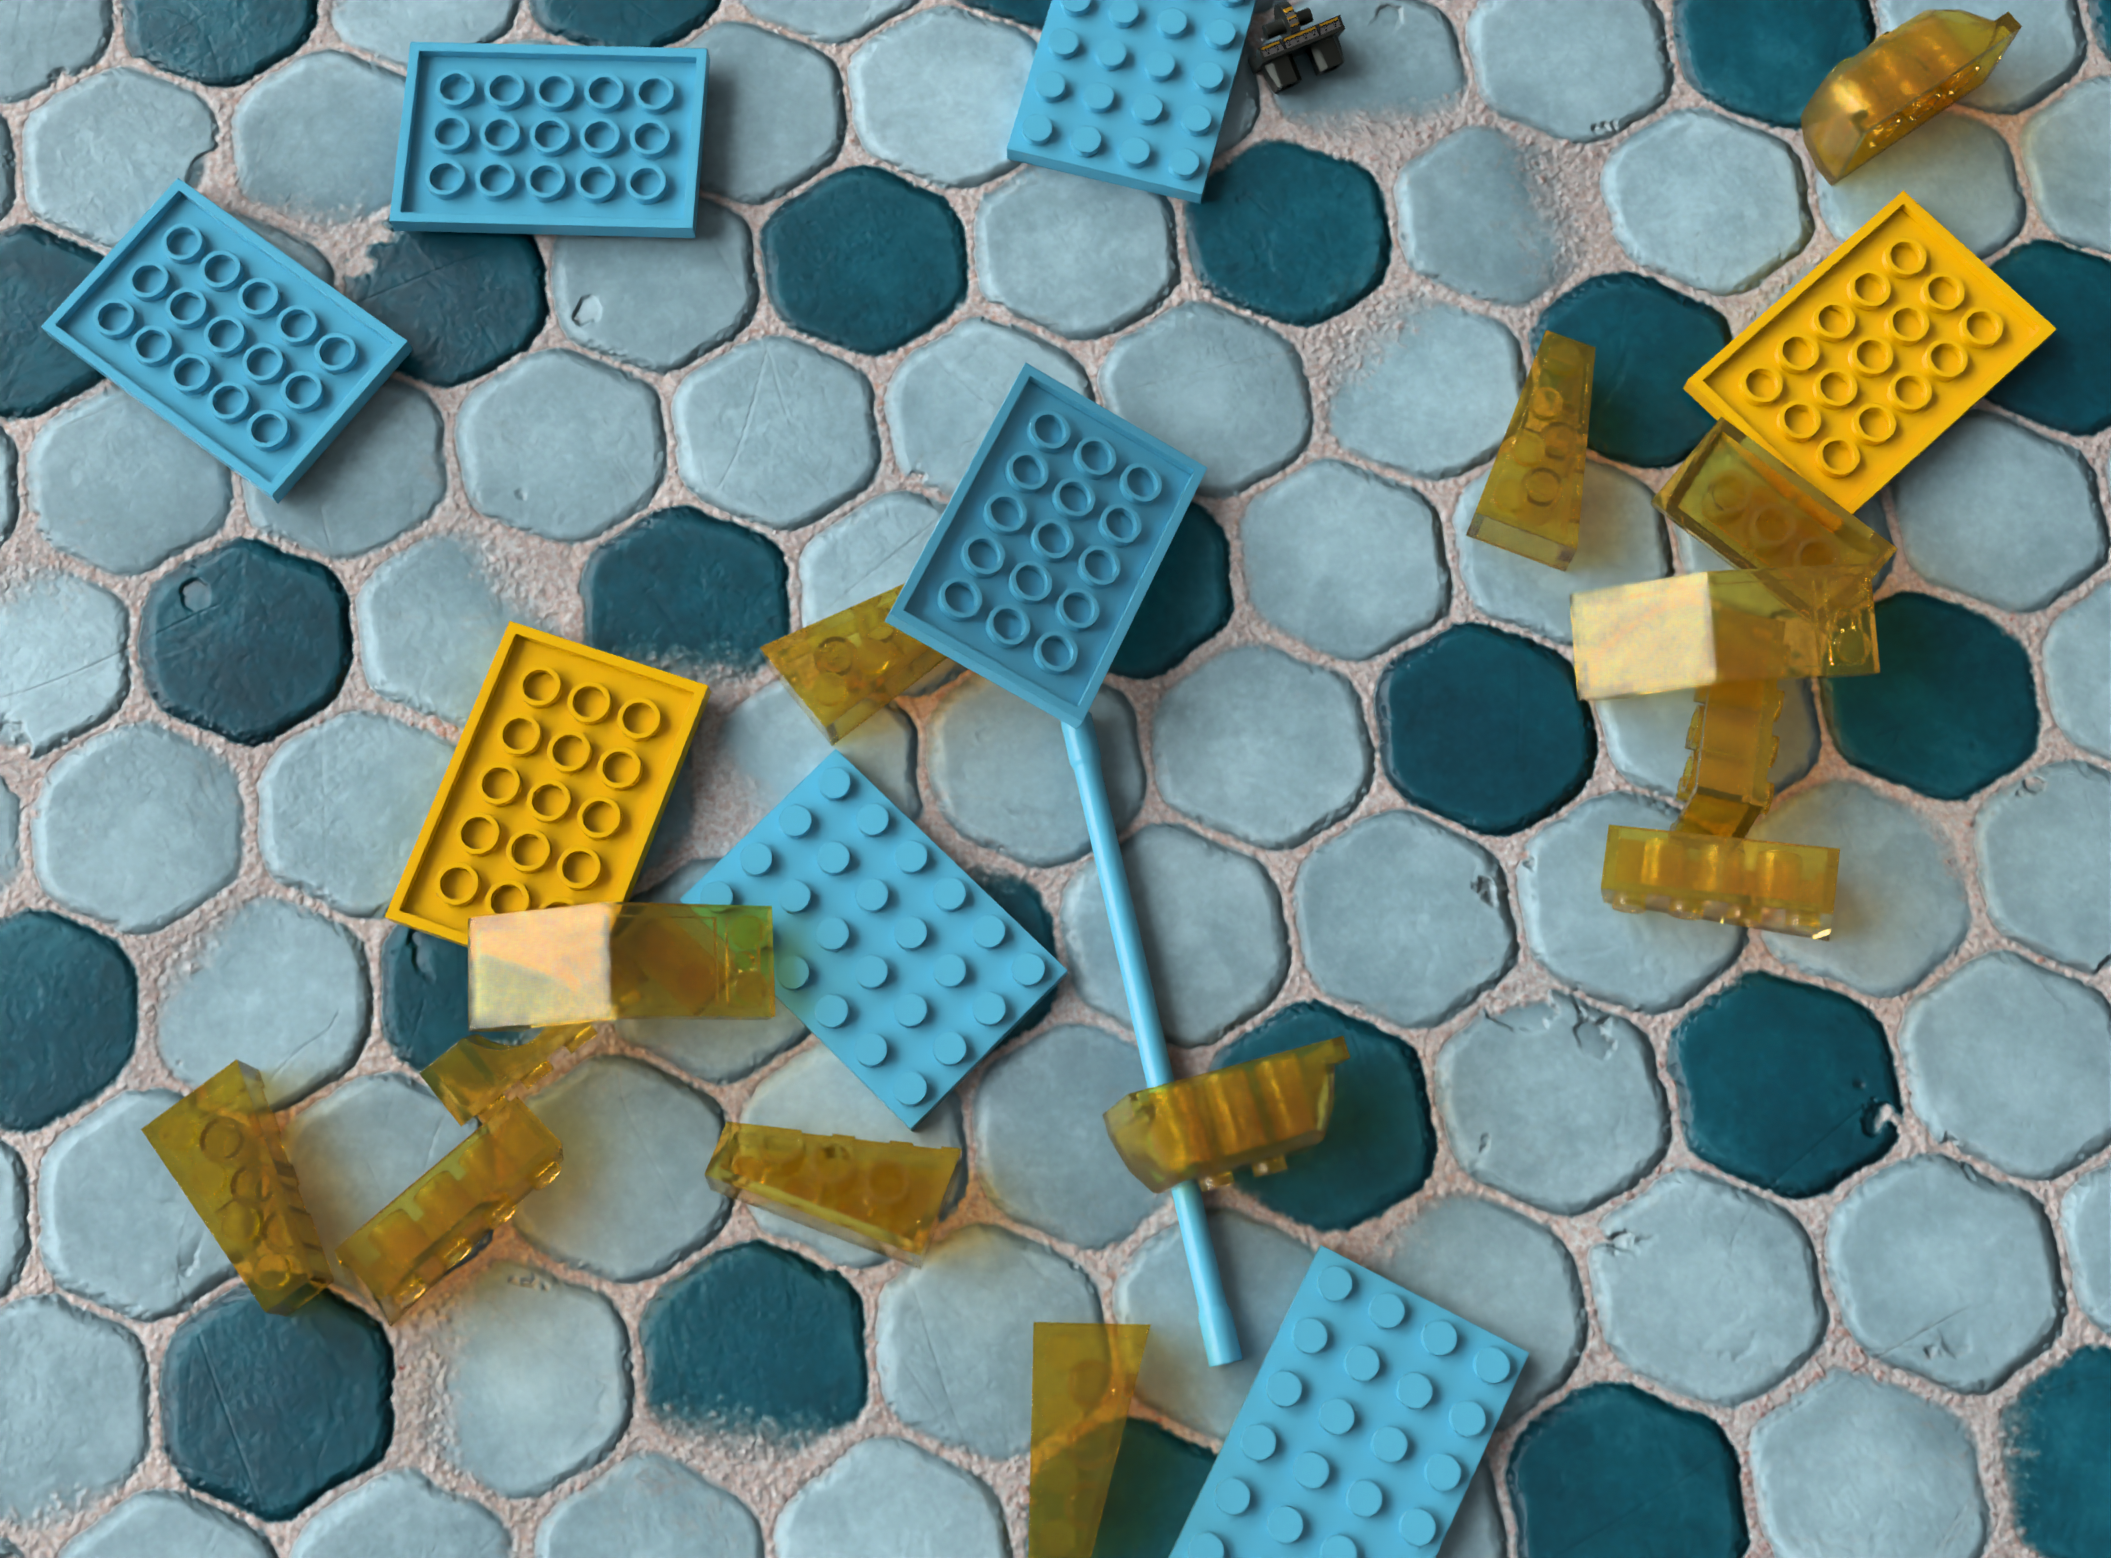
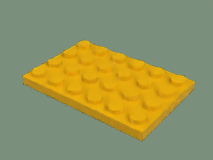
M1903 190L1687 380L1683 389L1831 530L1836 532L2047 341L2056 331V328Z
M509 621L385 918L393 923L593 991L711 695L709 686Z

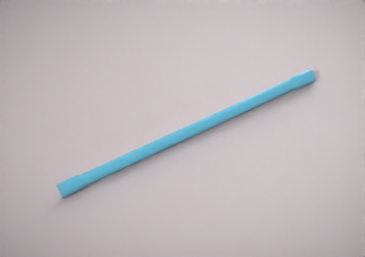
M1088 712L1083 723L1077 729L1061 720L1060 723L1069 762L1075 772L1198 1303V1320L1210 1368L1241 1361L1243 1357L1232 1311L1226 1302L1102 773L1101 752L1092 714Z

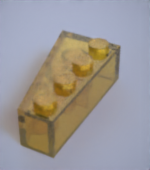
M1548 330L1545 331L1466 536L1563 572L1567 570L1577 551L1596 347Z
M1720 608L1704 639L1693 702L1704 705L1696 706L1687 731L1685 749L1692 751L1687 758L1683 776L1678 780L1675 800L1686 803L1675 823L1670 825L1667 844L1732 859L1758 815H1767L1774 796V783L1767 781L1768 768H1772L1775 763L1780 742L1779 736L1772 735L1773 722H1777L1780 717L1785 697L1784 690L1777 689L1778 677H1782L1785 672L1789 658V646L1782 645L1784 622Z
M516 1096L334 1250L346 1280L391 1327L454 1265L460 1262L484 1236L506 1222L517 1210L518 1204L533 1189L539 1191L556 1178L562 1169L559 1164L564 1160L562 1143Z

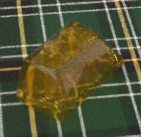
M1928 9L1893 31L1883 33L1854 57L1842 60L1822 81L1800 116L1803 141L1819 173L1833 186L1986 83L2022 26L2009 12L1994 21L1964 10Z
M1720 417L1650 504L1823 637L1898 549L1723 417Z
M1344 1036L1129 1093L1102 1115L1108 1136L1129 1172L1154 1194H1162L1198 1183L1202 1193L1209 1192L1235 1183L1233 1173L1252 1168L1254 1176L1257 1178L1288 1168L1285 1161L1286 1158L1304 1154L1319 1145L1324 1140L1335 1105V1067L1348 1060L1350 1055Z

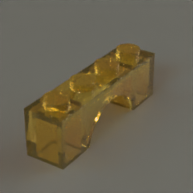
M608 929L596 930L552 965L557 989L555 1009L547 1026L537 1037L526 1044L505 1045L476 1033L462 1038L419 1073L461 1127L476 1119H479L483 1125L490 1122L511 1105L505 1096L521 1083L527 1090L532 1088L555 1069L549 1060L564 1048L572 1055L598 1034L593 1025L610 1012L614 1019H617L642 999L636 990L649 980Z

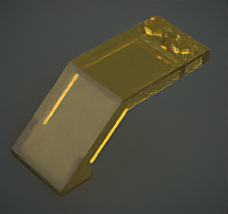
M1870 563L1705 571L1569 595L1578 701L1627 699L1640 694L1721 683L1872 676L1880 673Z
M601 902L468 919V1032H525L533 1027L611 1019L769 1020L776 1017L772 906Z

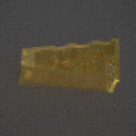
M904 584L759 647L768 669L831 746L948 658L884 622Z
M1609 825L1601 893L1604 903L1612 904L1614 910L1623 913L1642 914L1646 910L1667 913L1674 918L1683 920H1707L1829 942L1834 914L1840 849Z
M236 1059L141 1130L264 1312L288 1317L332 1284L334 1278L311 1214L306 1211L298 1189L300 1183L294 1166L289 1164L279 1136L282 1133L275 1113L270 1111L263 1091L265 1085L260 1071Z
M727 1121L704 1175L710 1190L921 1270L962 1166V1149L941 1146V1149L913 1146V1143L890 1140V1143L855 1139V1136L833 1134L832 1136L802 1133L801 1130Z
M1033 1322L1028 1558H1091L1151 1324Z

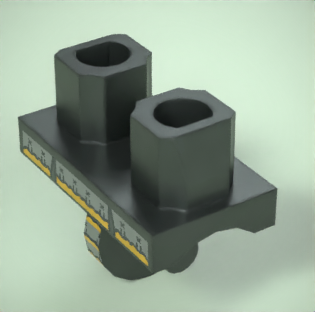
M1283 1L1274 6L1275 21L1262 26L1264 37L1267 40L1281 35V39L1257 48L1256 56L1248 59L1252 73L1256 74L1262 71L1273 93H1279L1299 84L1302 80L1294 60L1295 57L1307 53L1316 76L1331 72L1344 63L1342 48L1338 39L1345 30L1340 15L1301 30V26L1313 22L1311 10L1305 8L1295 12L1289 2Z

